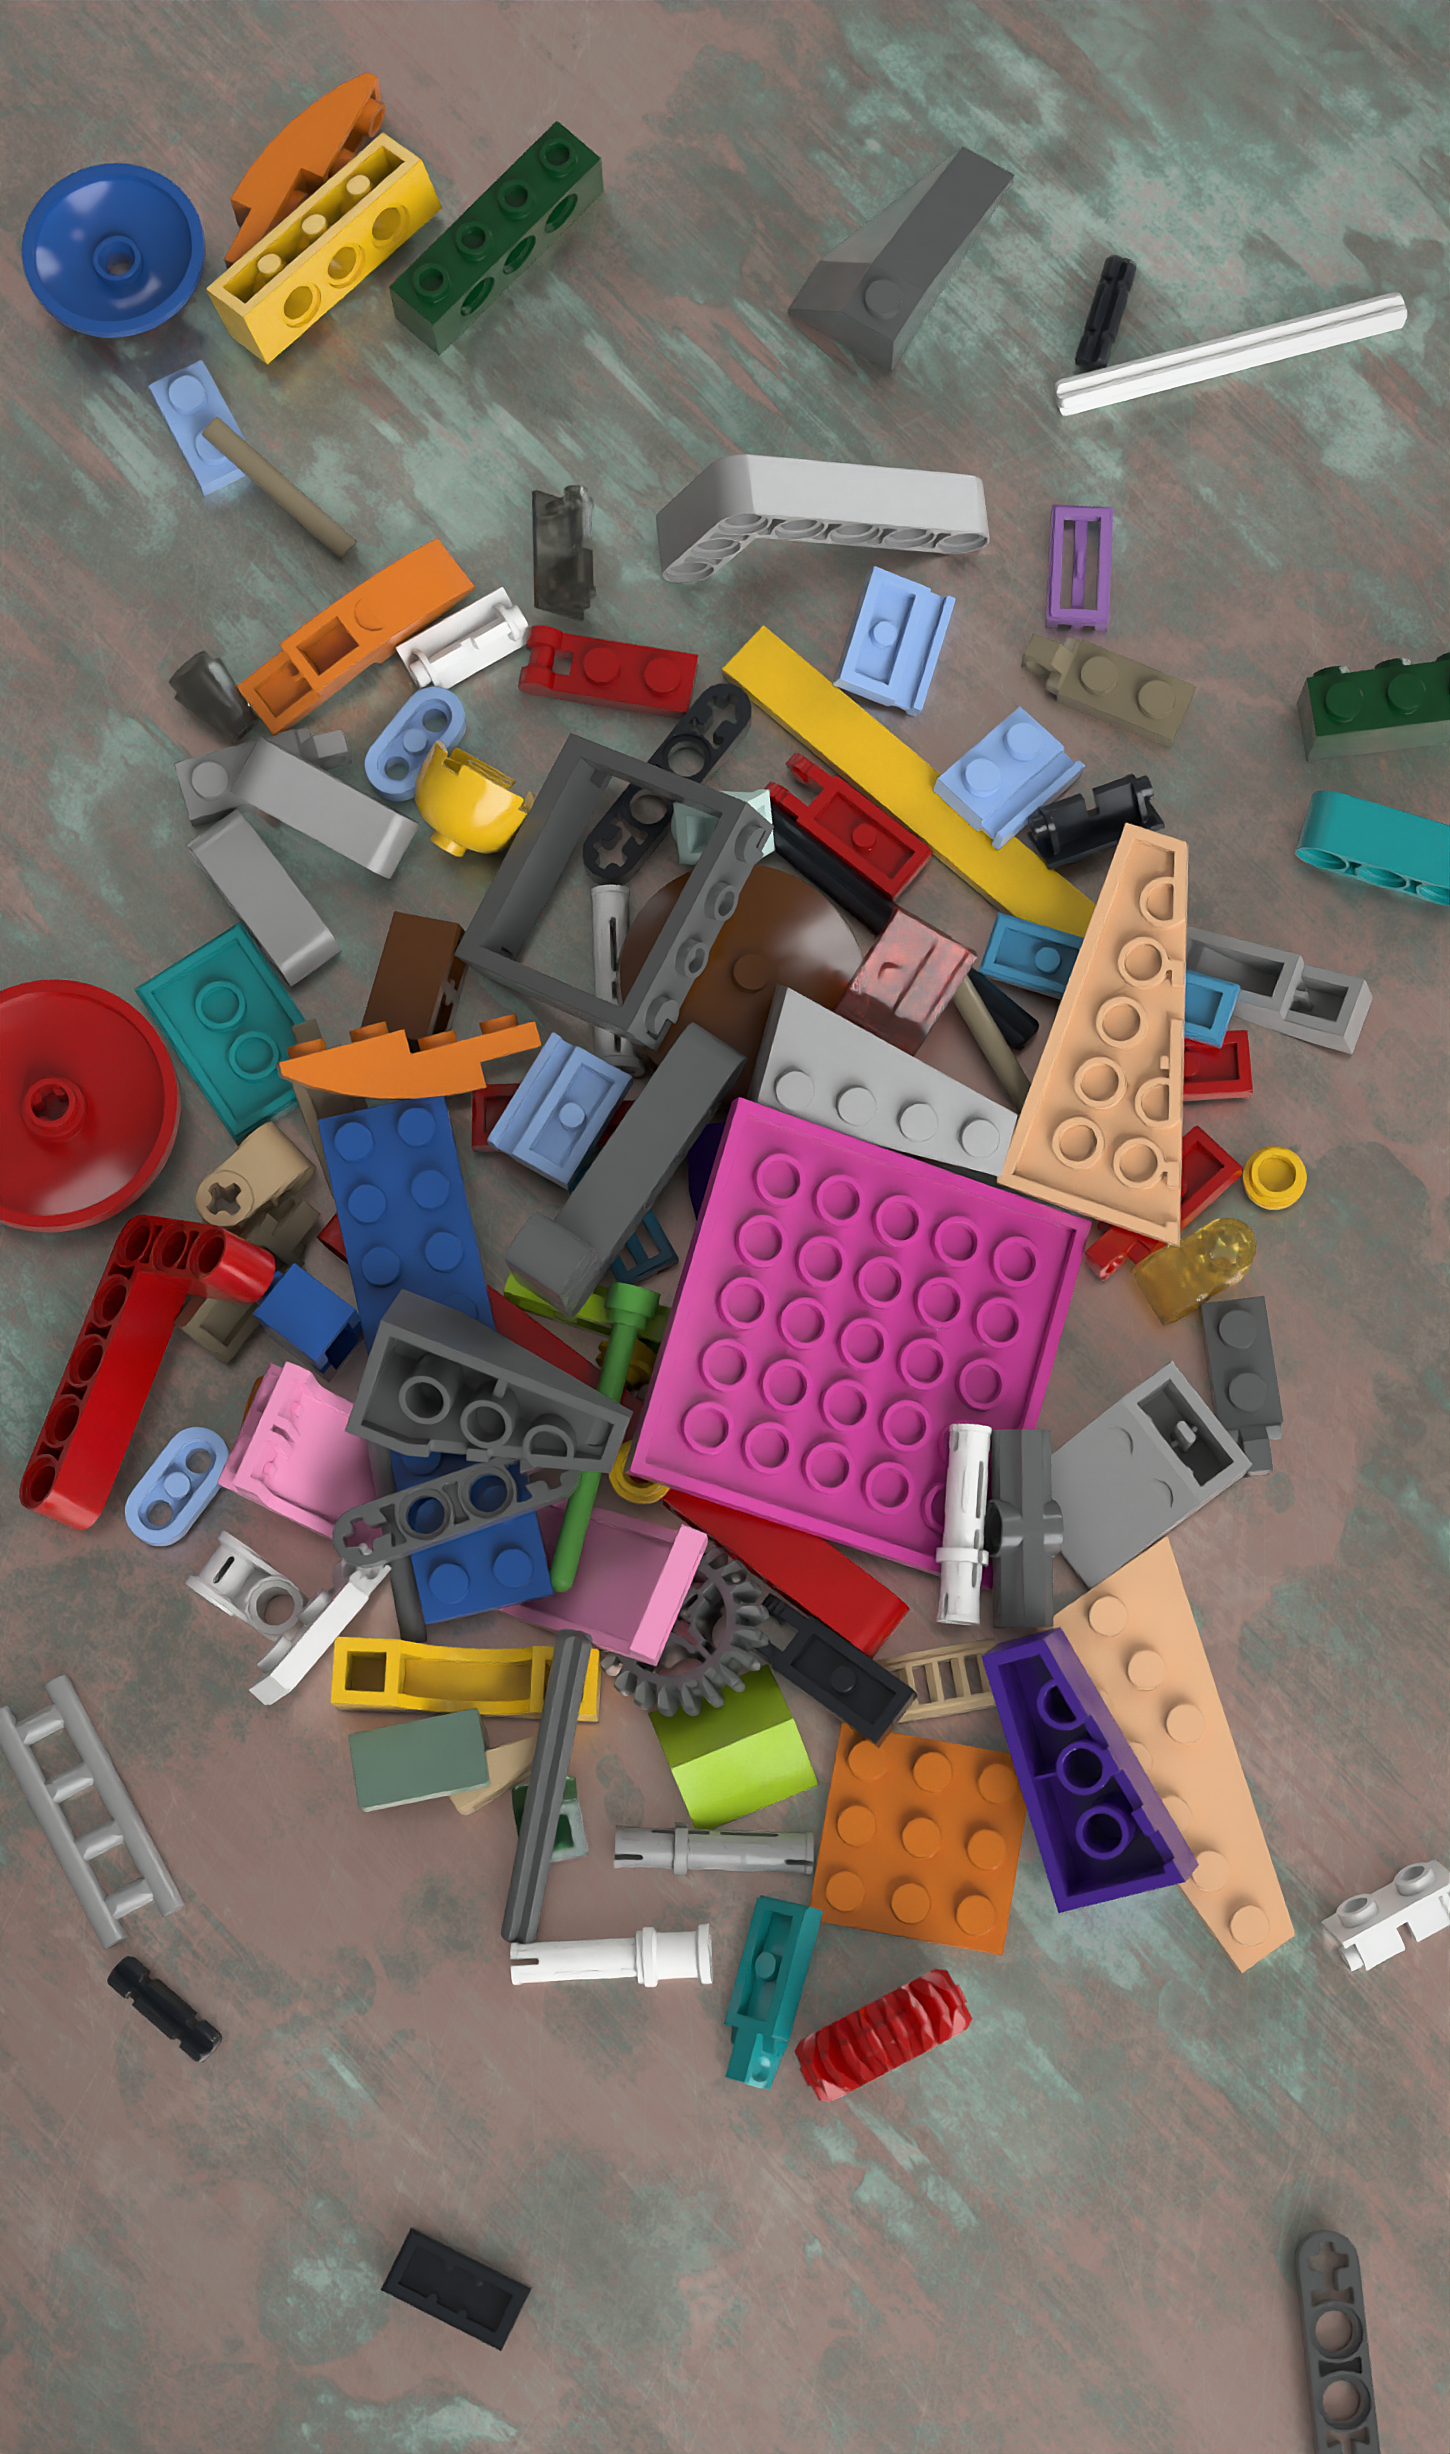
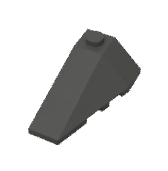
M961 147L819 260L789 306L788 315L892 372L1013 183L1015 175L967 148Z
M402 1289L380 1321L345 1432L407 1456L429 1457L431 1452L464 1454L467 1457V1461L488 1463L491 1457L527 1460L533 1467L610 1473L633 1412L467 1314Z

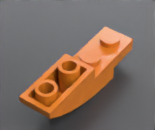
M365 72L315 101L293 119L255 160L230 198L237 224L241 228L224 257L227 270L357 156L367 136L373 138L378 133L386 113V105L382 101L378 76Z
M436 538L384 568L316 615L279 644L283 650L236 687L274 736L280 732L290 730L371 664L377 662L381 665L397 652L395 646L422 632L475 590L476 587L442 542Z
M515 1013L479 1023L481 1036L457 1041L455 1030L418 1039L421 1052L411 1054L404 1029L389 1033L385 1021L349 1031L352 1043L327 1050L324 1038L287 1047L289 1060L276 1064V1068L280 1078L310 1089L340 1096L372 1100L419 1099L451 1096L486 1088L480 1063L534 1049L542 1045L535 1021L519 1025Z

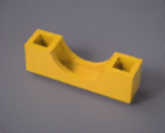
M337 1637L334 1641L330 1703L338 1710L446 1715L478 1708L481 1717L541 1719L555 1647L529 1646L511 1649H480L427 1645L399 1639ZM591 1648L577 1721L599 1722L602 1671L600 1666L602 1655L599 1649Z

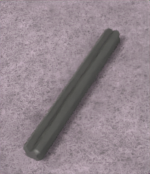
M561 1629L557 1633L501 1929L502 1938L510 1943L518 1941L519 1943L527 1944L536 1940L593 1641L590 1634L579 1630Z

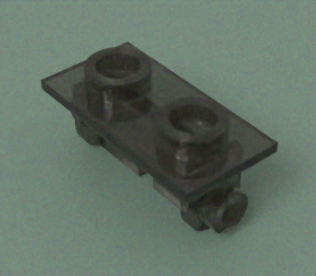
M570 485L563 489V497H557L539 490L532 491L534 608L579 622L584 620V610L590 608V599L596 596V587L593 580V550L582 548L583 542L592 539V510L594 509V500L588 496V490L584 486Z

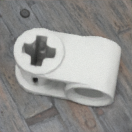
M223 1530L218 1536L221 1545L198 1576L190 1575L185 1584L231 1617L234 1614L266 1638L275 1642L280 1636L284 1635L290 1641L304 1625L296 1616L309 1601V1598L292 1581L270 1567V1563ZM278 1595L292 1596L294 1611L291 1618L280 1625H268L264 1618L268 1602Z

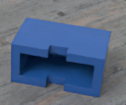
M293 1263L285 1275L280 1271L275 1272L267 1291L260 1299L255 1301L260 1306L253 1314L269 1338L328 1383H330L364 1340L360 1316L356 1309L295 1263Z

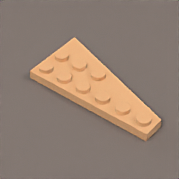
M1126 823L1010 1141L1002 1175L997 1177L996 1183L999 1186L1180 1248L1189 847L1186 841Z
M1166 1536L1053 1616V1627H1037L1027 1635L1057 1627L1062 1628L1199 1863V1866L1186 1882L1176 1884L1177 1888L1237 1972L1242 1974L1295 1936V1931L1168 1536Z

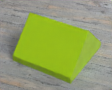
M769 1664L761 1666L760 1670L749 1671L738 1676L745 1684V1691L736 1692L729 1685L721 1689L724 1696L723 1707L715 1708L705 1697H702V1707L699 1716L688 1715L683 1710L681 1704L673 1717H666L658 1710L648 1713L695 1829H716L819 1785L795 1720Z

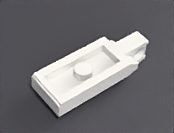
M365 1543L357 1546L363 1551L364 1555L373 1552ZM341 1559L332 1567L334 1587L329 1590V1593L323 1588L319 1590L300 1610L296 1618L304 1625L290 1641L284 1635L280 1636L260 1657L256 1665L263 1673L249 1688V1691L264 1705H271L291 1692L368 1601V1596L392 1568L388 1564L363 1569L349 1564L344 1559Z

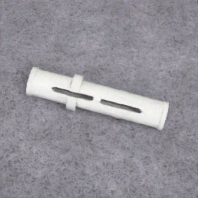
M952 1424L949 1426L950 1451L947 1469L942 1548L936 1549V1562L941 1563V1587L937 1622L978 1625L980 1623L979 1597L982 1567L988 1566L989 1552L983 1550V1535L987 1501L988 1457L992 1428L975 1424Z

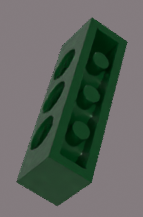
M556 121L389 286L395 318L440 356L604 193L601 158L560 122Z

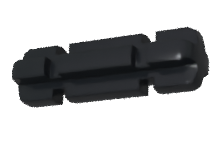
M1111 255L1105 259L1100 275L1101 278L1086 319L1085 329L1076 351L1075 364L1081 369L1094 371L1107 367L1112 344L1115 342L1127 298L1135 278L1137 266L1131 259L1122 258L1118 255Z
M126 1956L108 1976V1985L124 1999L131 1997L134 2000L132 2006L170 2040L177 2038L181 2041L179 2048L194 2061L204 2062L220 2045L223 2039L221 2033L206 2020L202 2019L199 2022L195 2018L197 2012L159 1978L152 1980L149 1977L151 1971L135 1957Z

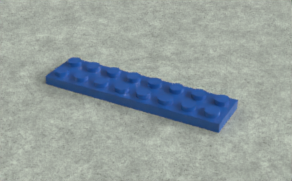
M446 1096L406 1099L317 1120L368 1358L380 1321L402 1289L461 1311L498 1333ZM391 1450V1466L397 1492L481 1463L467 1461V1457L464 1454L431 1452L429 1457L407 1456ZM520 1463L510 1466L508 1471L518 1484L520 1502L532 1498L531 1493L525 1487V1485L531 1483L529 1475L523 1477L520 1473ZM493 1475L479 1478L472 1486L470 1492L471 1502L479 1511L492 1512L499 1509L506 1501V1484L501 1478ZM431 1497L421 1498L414 1502L408 1514L411 1528L420 1534H430L438 1530L443 1524L445 1517L444 1507L441 1502ZM537 1510L411 1554L423 1616L427 1625L556 1596L551 1584L550 1568Z

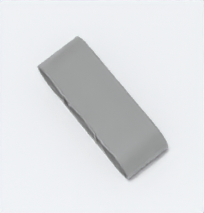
M260 735L230 789L231 793L387 879H391L420 826L418 822Z
M238 809L186 844L188 851L203 873L290 988L342 951L325 923Z

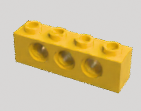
M382 132L207 287L206 290L229 335L268 365L442 209V206L422 159Z

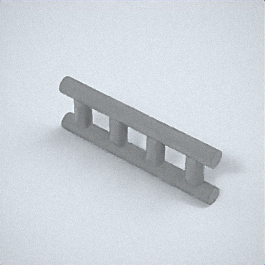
M63 1674L44 1685L52 1704L22 1721L17 1722L9 1706L0 1708V1747L105 1950L127 1938L119 1921L121 1917L154 1900L162 1917L178 1911L186 1904L68 1675ZM65 1727L82 1761L47 1780L29 1745ZM94 1784L112 1819L76 1837L59 1803ZM124 1842L141 1877L106 1896L89 1860Z

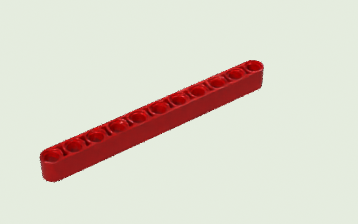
M336 1212L316 1238L348 1265L338 1214ZM487 1284L499 1334L591 1388L597 1389L601 1373L599 1368ZM623 1388L620 1405L631 1410L633 1413L621 1445L633 1440L643 1402L625 1388ZM629 1475L635 1483L644 1484L649 1482L647 1480ZM672 1488L657 1501L691 1528L707 1534L709 1542L723 1549L734 1561L739 1560L751 1574L807 1617L813 1616L871 1659L874 1658L910 1610L897 1595L821 1537Z

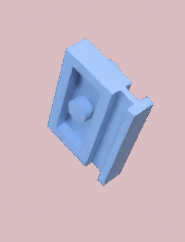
M874 566L866 574L832 685L888 707L894 705L906 710L905 714L914 717L922 711L956 598L949 595L944 598L930 592L931 588Z
M1020 706L938 777L933 791L977 832L982 829L993 839L991 845L999 850L1029 823L1028 817L1038 814L1037 808L1039 806L1051 804L1080 778L1085 765L1080 760L1077 762L1071 760L1063 752L1065 747Z
M552 1032L489 1135L487 1142L495 1150L498 1151L499 1149L513 1157L520 1164L569 1190L634 1083L631 1075L579 1046L575 1047L562 1040L561 1036Z

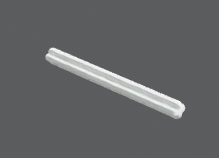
M1393 292L1060 379L1055 383V401L1060 413L1068 416L1400 329L1405 325V320L1407 319L1406 307L1402 296L1399 293Z

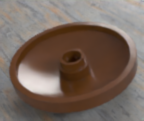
M755 864L739 894L738 904L734 913L724 922L709 951V958L705 969L695 978L679 1009L676 1024H671L657 1053L631 1042V1044L648 1068L655 1073L682 1032L689 1024L694 1022L747 1056V1063L741 1075L718 1108L730 1110L733 1100L739 1097L747 1098L777 983L796 991L862 1028L864 1023L863 1016L867 1008L868 985L865 963L857 940L849 925L834 905L812 886L781 870ZM692 871L672 880L655 893L640 910L627 932L620 950L616 969V999L619 1007H622Z

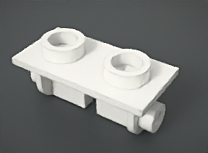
M501 586L395 646L418 690L427 687L448 689L526 645L528 633L525 628L528 627V624L519 607L512 605L504 588Z
M1436 1859L1428 1863L1419 1862L1409 1865L1399 1871L1394 1877V1881L1371 1894H1360L1347 1899L1337 1908L1335 1914L1321 1921L1323 1927L1342 1945L1338 1948V1951L1347 1968L1351 1972L1359 1967L1368 1971L1377 1964L1406 1949L1396 1929L1406 1923L1412 1937L1417 1942L1450 1925V1872Z

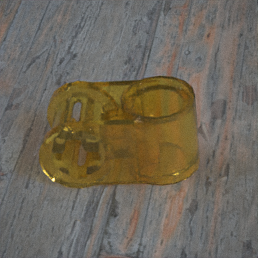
M1221 1218L1212 1221L1210 1224L1180 1240V1248L1170 1244L1164 1246L1141 1260L1129 1272L1161 1324L1166 1326L1198 1309L1201 1303H1206L1211 1297L1245 1277L1256 1255L1257 1241L1253 1231L1246 1223L1235 1218ZM1220 1239L1226 1247L1232 1246L1235 1243L1239 1246L1234 1264H1231L1226 1257H1221L1217 1260L1212 1257L1217 1240Z

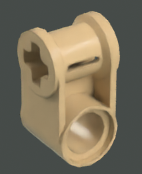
M272 1121L267 1122L252 1132L235 1152L198 1186L195 1201L202 1223L217 1225L240 1236L247 1225L253 1222L262 1211L269 1213L274 1206H277L279 1200L286 1192L296 1195L310 1181L317 1167ZM223 1197L229 1203L236 1201L239 1210L231 1216L225 1210L218 1212L215 1203Z

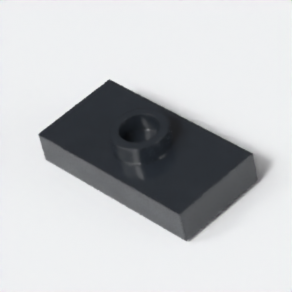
M415 2227L410 2228L381 2288V2291L499 2351L503 2350L532 2290L531 2286Z

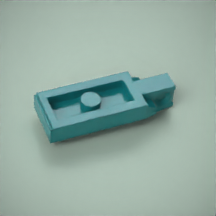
M763 1895L757 1898L724 2022L725 2025L732 2026L731 2044H734L726 2078L758 2088H771L781 2057L788 2046L787 2041L789 2042L823 1914L822 1910Z

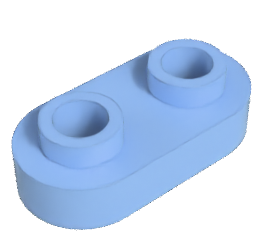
M427 687L417 691L407 700L376 739L366 754L365 772L371 788L377 795L386 800L396 802L406 801L415 797V781L435 741L444 742L448 752L447 757H449L454 747H457L466 731V717L463 705L454 693L441 687ZM433 717H441L447 721L446 726L438 732H430L425 729L426 722ZM396 764H402L409 768L408 774L400 780H393L387 776L388 770Z
M190 1427L177 1433L130 1493L125 1505V1518L130 1530L140 1540L153 1546H167L179 1541L222 1487L216 1483L230 1454V1449L216 1432L205 1427ZM198 1452H207L211 1456L210 1467L203 1473H193L189 1468L191 1457ZM161 1503L169 1504L172 1509L170 1520L163 1525L152 1524L150 1520L152 1509Z

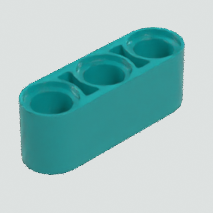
M1320 790L1312 794L1295 849V855L1299 859L1321 869L1450 907V825L1336 791Z

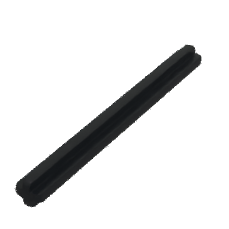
M770 800L772 825L774 826V851L915 968L939 977L925 951L941 942V940L796 823V820ZM955 953L1007 1044L1014 1050H1022L1037 1034L1040 1026L1038 1021ZM942 984V990L949 995L944 984Z

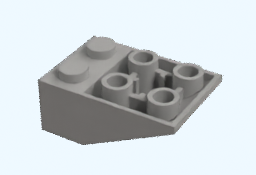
M1170 1361L1119 1399L1051 1454L1052 1499L1060 1506L1064 1524L1063 1542L1060 1552L1086 1587L1091 1590L1243 1477L1253 1465L1173 1361Z

